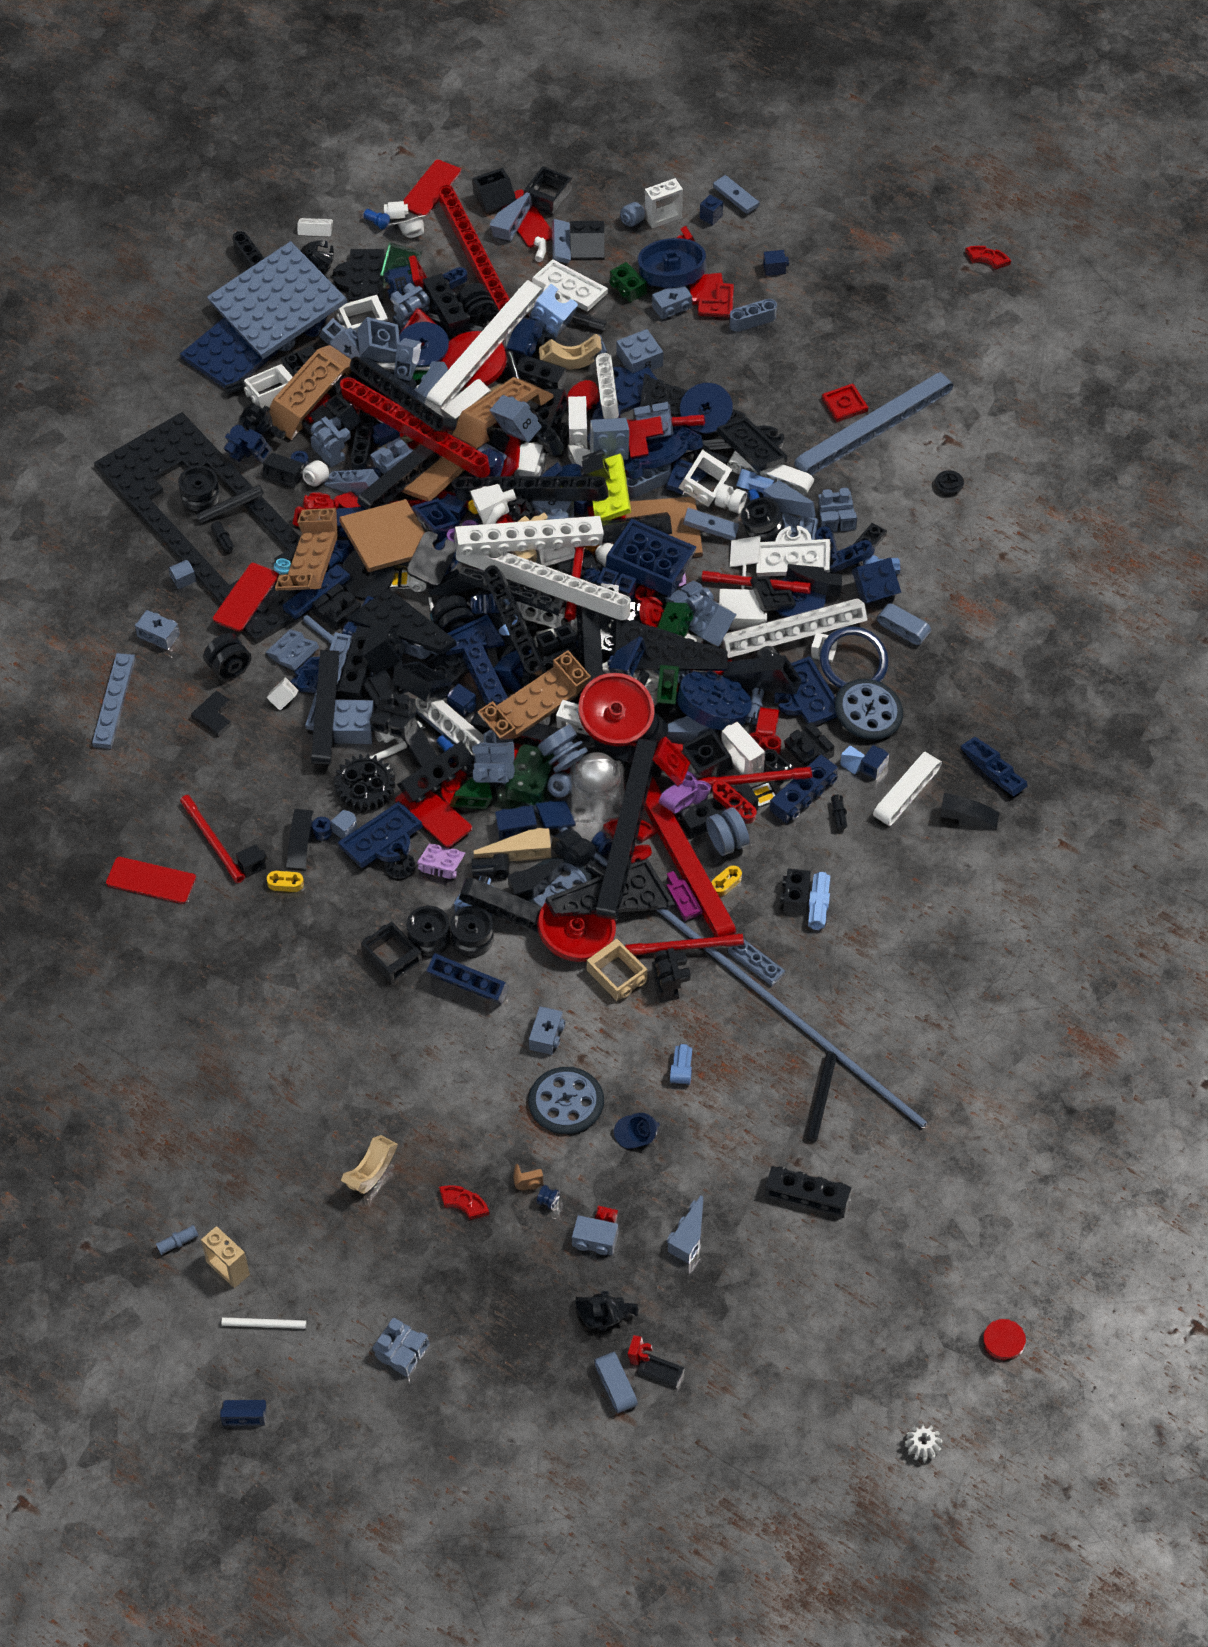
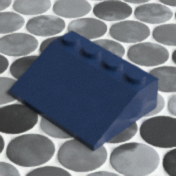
M631 519L608 552L605 568L619 572V575L622 573L637 578L636 583L671 597L680 584L697 547Z

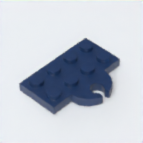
M613 367L614 375L617 376L614 379L620 413L623 414L640 406L644 373L658 380L649 367L635 373L623 367ZM599 398V401L597 402V404H595V403L593 404V406L595 407V409H598V408L601 407V400H600V398Z
M809 656L791 663L801 678V683L797 694L775 692V704L779 703L782 699L789 700L788 703H780L778 710L787 715L801 714L807 724L812 722L815 726L837 718L835 696L812 658Z
M397 802L340 840L338 844L361 868L376 858L385 862H396L401 859L398 852H394V850L400 848L403 850L404 855L407 856L411 850L409 836L421 829L423 825L404 805Z

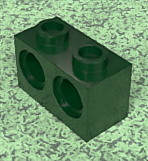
M627 262L610 271V285L616 288L621 296L630 303L647 294V281Z

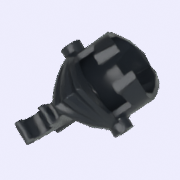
M325 240L310 242L303 246L300 251L324 275L326 272H329L333 262V246H330L329 252L317 251L318 246L328 248V242Z
M253 403L247 406L241 416H239V424L248 431L251 429L259 434L267 432L271 436H276L282 440L286 435L285 431H281L277 426H273L272 417L269 412L270 408L265 405L262 408Z
M601 1291V1294H595L593 1297L576 1296L575 1298L577 1312L589 1329L598 1328L601 1331H605L607 1327L615 1325L624 1317L628 1318V1314L638 1316L639 1308L637 1304L624 1303L622 1297H611L608 1291Z

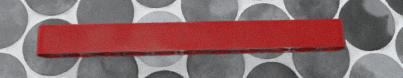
M442 185L439 188L440 205L479 283L487 287L500 311L510 299L453 187Z
M350 377L341 380L342 396L347 402L476 477L484 478L490 474L489 461L485 454L447 432L435 431L402 406Z
M652 777L644 810L653 826L657 829V833L682 879L686 880L702 908V915L714 937L736 934V928L673 812L659 804L662 793Z

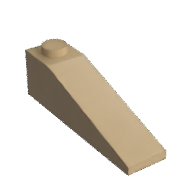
M549 828L528 830L474 850V858H492L495 854L499 853L507 854L510 862L551 858Z

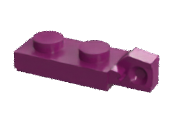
M674 871L667 873L666 880L668 885L666 887L684 921L701 915L702 908L686 880H679Z

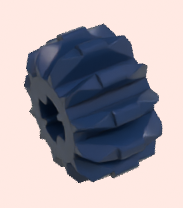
M492 594L474 595L471 597L470 604L474 614L500 612Z

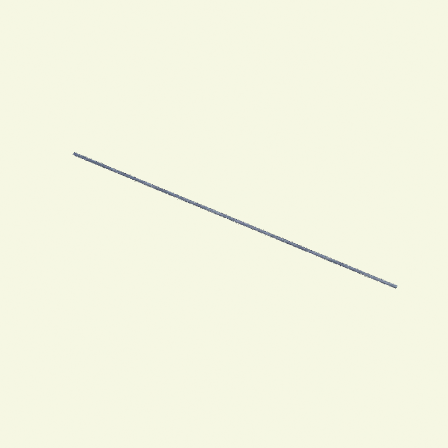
M308 615L304 616L303 621L329 643H332L333 635ZM416 708L417 715H419L429 725L436 729L440 734L444 736L446 735ZM448 737L451 743L456 744L451 738ZM510 780L507 783H502L528 806H533L534 811L538 813L535 807L537 802L522 790H519ZM565 827V828H562V829H559V828H556V829H558L560 832H562V831H564V830H566V829H568V828ZM596 851L594 860H597L600 865L606 868L608 860ZM668 909L656 910L689 938H702ZM714 947L703 948L828 1052L835 1053L839 1061L922 1129L927 1125V1121Z

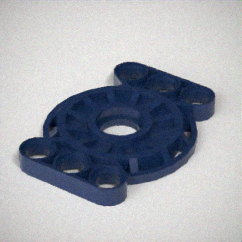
M673 426V436L647 440L649 455L631 458L629 450L628 459L623 460L626 477L630 479L639 478L643 475L644 469L666 466L680 458L687 450L700 449L703 446L702 437L685 426Z

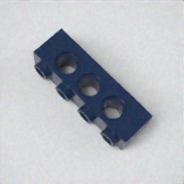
M478 642L463 649V659L485 705L492 701L498 705L506 700L508 697L482 643Z
M823 755L818 756L807 766L812 769V778L793 779L770 800V811L786 824L791 819L794 820L803 808L809 807L814 798L821 796L825 788L837 781L838 767Z
M434 953L426 970L435 978L501 1005L509 989V985L504 981Z

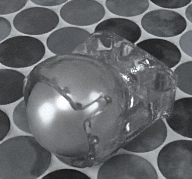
M595 752L584 756L579 763H574L570 766L571 814L574 821L579 823H599L618 819L619 815L615 814L613 809L616 806H622L626 790L625 770L622 762L614 761L604 753ZM579 808H582L585 810L586 813L585 815L578 817L576 816L575 811Z

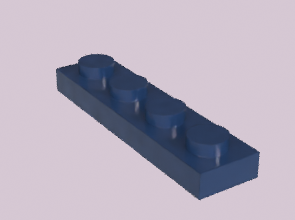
M338 564L325 573L320 589L302 590L283 604V610L296 620L312 608V603L323 594L327 596L326 592L338 583L342 585L350 579V574Z

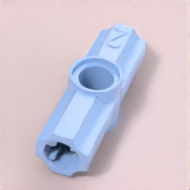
M818 872L813 877L808 926L813 930L825 928L826 911L829 907L830 875L826 874V872Z

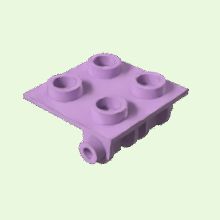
M429 844L417 862L419 864L418 869L423 873L435 875L438 869L439 877L442 875V877L448 879L456 878L457 871L455 870L465 856V852L441 847L437 844Z

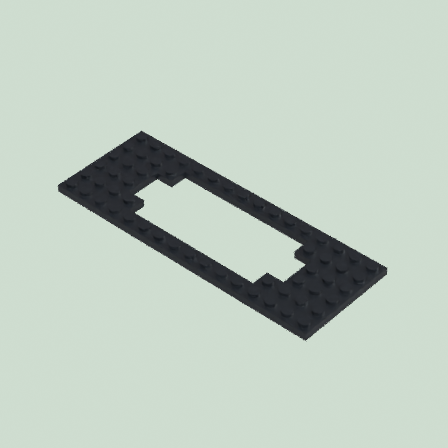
M181 412L95 461L94 465L181 562L184 560L189 561L194 570L195 577L222 605L238 580L229 585L153 503L152 499L164 493L162 486L156 480L182 465L186 468L202 465L214 470L217 477L235 496L253 488V486L190 419ZM262 496L244 503L243 505L285 548L286 551L274 558L275 563L276 560L283 558L289 560L292 564L300 536ZM276 581L243 630L258 644L296 621L283 610V604L302 590L276 591ZM342 584L341 586L343 587V589H344V591H345V590H346V585H345V584ZM310 608L308 611H306V612H305L304 614H302L300 617H302V616H304L305 614H307V613H309L310 611H312V608Z

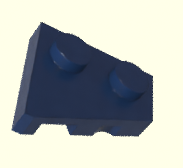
M677 459L666 489L683 495L685 492L678 487L693 463ZM697 467L690 478L698 483L708 473Z

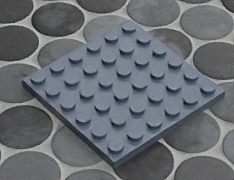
M291 241L207 296L208 301L262 359L348 303L346 297Z

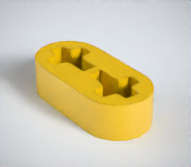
M729 866L712 880L711 883L719 897L725 896L741 882L742 871L737 866Z
M273 871L267 876L268 887L274 891L298 892L304 886L303 876L298 872Z

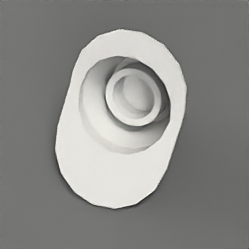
M426 215L388 225L398 224L403 235L408 238H414L424 233L423 218Z

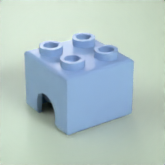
M550 284L536 300L529 319L536 320L548 333L557 338L570 323L578 303L572 299L567 303L558 302L555 298V293L559 289Z

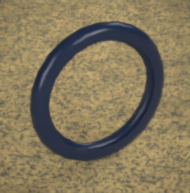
M855 626L843 627L829 634L824 640L820 650L821 668L825 676L836 687L841 688L848 682L841 680L832 671L829 664V651L838 639L847 635L861 636L874 645L879 654L880 662L877 673L871 679L879 682L884 679L888 670V654L884 644L872 632Z

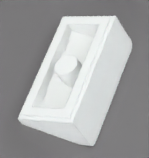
M300 218L297 223L298 235L331 236L333 220Z

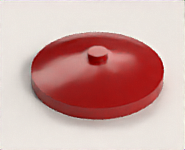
M482 331L466 332L451 339L445 357L439 362H445L449 370ZM502 343L460 391L465 390L478 379L488 386L502 374L507 361L506 351Z
M607 673L594 678L585 686L578 702V716L585 731L595 740L610 746H625L638 741L639 738L641 739L647 733L654 718V703L649 691L637 679L626 674Z
M546 902L541 908L537 922L538 932L545 946L555 955L574 962H586L590 957L613 942L616 932V923L613 919L598 918L596 914L554 917Z

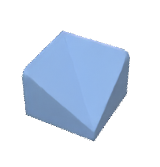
M849 746L841 754L840 765L851 773L856 774L860 770L861 760L865 755Z

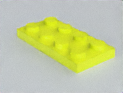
M621 454L605 459L610 473V478L606 479L609 497L603 501H593L594 515L600 516L601 521L611 520L631 513L624 461Z

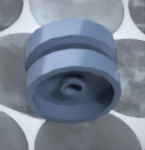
M734 807L722 811L721 816L714 814L706 818L710 839L720 855L725 856L734 852V847L739 850L749 845V834L746 825Z

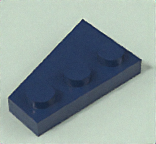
M485 615L447 633L455 639L457 645L446 652V655L463 653L465 647L481 642L484 649L504 646V641L489 616Z

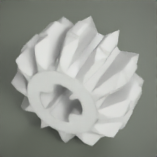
M924 1424L920 1426V1429L914 1426L912 1432L907 1433L906 1438L908 1440L905 1441V1446L909 1448V1455L915 1454V1460L922 1457L925 1463L927 1457L933 1460L935 1454H939L941 1451L942 1439L938 1438L940 1433L939 1431L932 1432V1425L928 1429H925Z

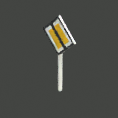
M395 570L394 580L389 589L410 588L408 585L410 575L406 570Z
M770 781L751 787L759 800L758 809L770 805V800L776 795Z

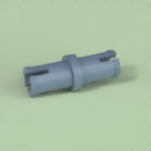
M759 688L752 690V708L746 720L750 723L752 718L751 724H757L760 707H763L762 698L764 691L761 689L760 694H758Z
M191 1225V1227L178 1233H172V1236L156 1243L160 1254L163 1255L176 1247H183L182 1244L199 1237L194 1225Z

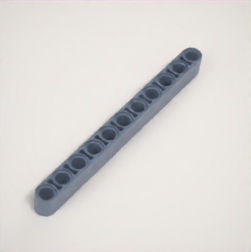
M941 372L933 375L801 454L795 460L794 466L811 476L944 397L950 393L954 384Z

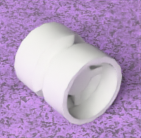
M722 484L715 498V506L724 509L728 507L729 511L740 514L747 499V492L740 489L734 490L732 486Z

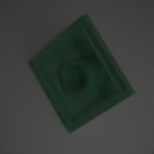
M389 242L380 276H384V273L389 269L406 265L410 268V270H407L408 275L412 274L409 257L415 255L420 262L422 251Z

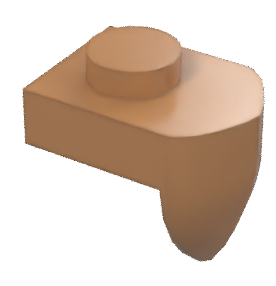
M515 1165L513 1180L518 1190H534L544 1185L541 1169L521 1173L519 1165Z

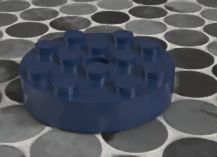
M668 238L658 240L644 247L638 255L639 275L649 285L663 287L664 289L694 284L704 275L707 268L704 248L688 239Z
M693 671L683 677L676 694L678 706L688 717L697 723L717 730H724L726 726L736 722L743 726L752 708L750 696L740 683L718 675L714 671Z

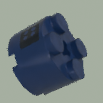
M408 265L389 269L384 273L385 282L389 284L390 288L387 289L389 300L391 299V294L399 291L402 296L405 295L403 289L407 284L411 283L415 286L412 274L408 275L407 270H410Z

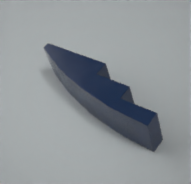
M973 737L961 745V749L989 778L1012 796L1028 787L1027 781L1014 773L1013 766L1002 760L998 751L977 737Z

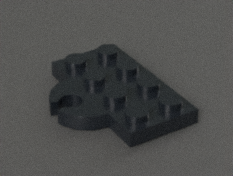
M350 249V262H343L334 268L333 283L337 288L349 291V303L377 295L380 303L383 304L384 249Z
M747 417L717 427V433L757 472L787 462L788 456L781 450L784 445V434L782 433L777 436L779 429L765 425L756 427Z

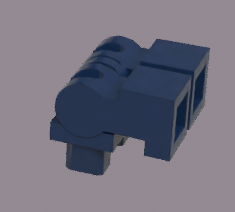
M241 425L232 427L230 434L227 433L225 436L228 442L224 450L230 454L231 459L240 462L243 456L249 458L252 454L257 461L263 464L272 450L261 434L251 429L246 431Z
M603 567L596 582L597 585L600 586L601 583L619 585V593L628 596L631 602L634 603L635 591L638 588L637 578L622 573L619 575V572Z

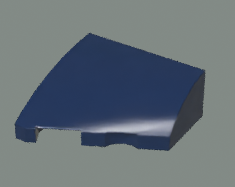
M320 656L310 657L302 667L294 672L296 676L290 682L300 692L316 693Z

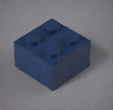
M891 557L859 566L852 570L860 600L864 604L902 593Z

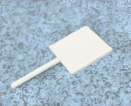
M761 536L731 540L730 568L743 566L742 576H746V565L759 563ZM741 585V589L745 590V585Z

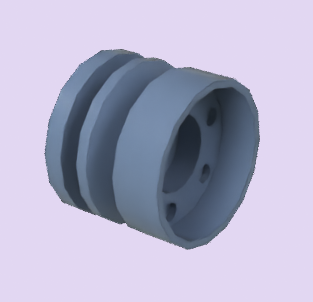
M571 724L561 728L538 745L544 757L551 754L554 755L549 762L550 765L559 762L553 768L555 773L571 768L589 752L586 747L579 751L577 750L582 746V741L573 744L572 740L577 736V733Z

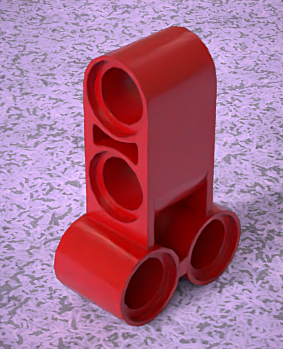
M760 707L756 733H750L749 735L764 751L772 749L781 755V739L775 736L779 710Z

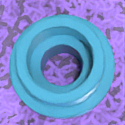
M281 558L276 560L273 569L278 574L285 575L289 572L291 563L289 560Z

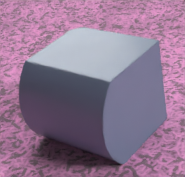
M188 560L168 568L170 577L178 589L196 582L194 570Z
M342 810L331 820L332 832L343 839L357 830L355 815L350 811Z

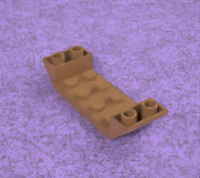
M331 345L317 349L273 399L269 407L273 426H277L281 431H285V436L292 440L302 429L301 421L342 375L349 376L351 374V359Z
M513 377L463 410L452 435L477 449L489 441L487 428L497 422L489 410L502 395L512 396L520 402L532 401L540 406L554 396L552 393L529 382Z
M335 508L301 511L297 523L302 534L288 575H279L275 586L276 591L321 588L338 537L337 512Z
M567 650L553 660L552 669L500 704L496 705L492 701L480 709L478 714L500 740L517 738L557 711L562 700L570 702L576 698L589 682L591 676Z

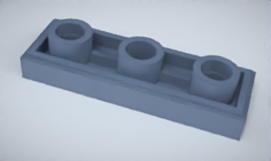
M724 175L713 183V187L746 214L759 207V201L728 176Z
M553 219V260L568 264L571 261L570 223Z
M687 508L683 525L729 540H735L739 527L737 523L691 508Z
M745 939L744 945L728 948V953L770 986H773L785 975L784 969Z

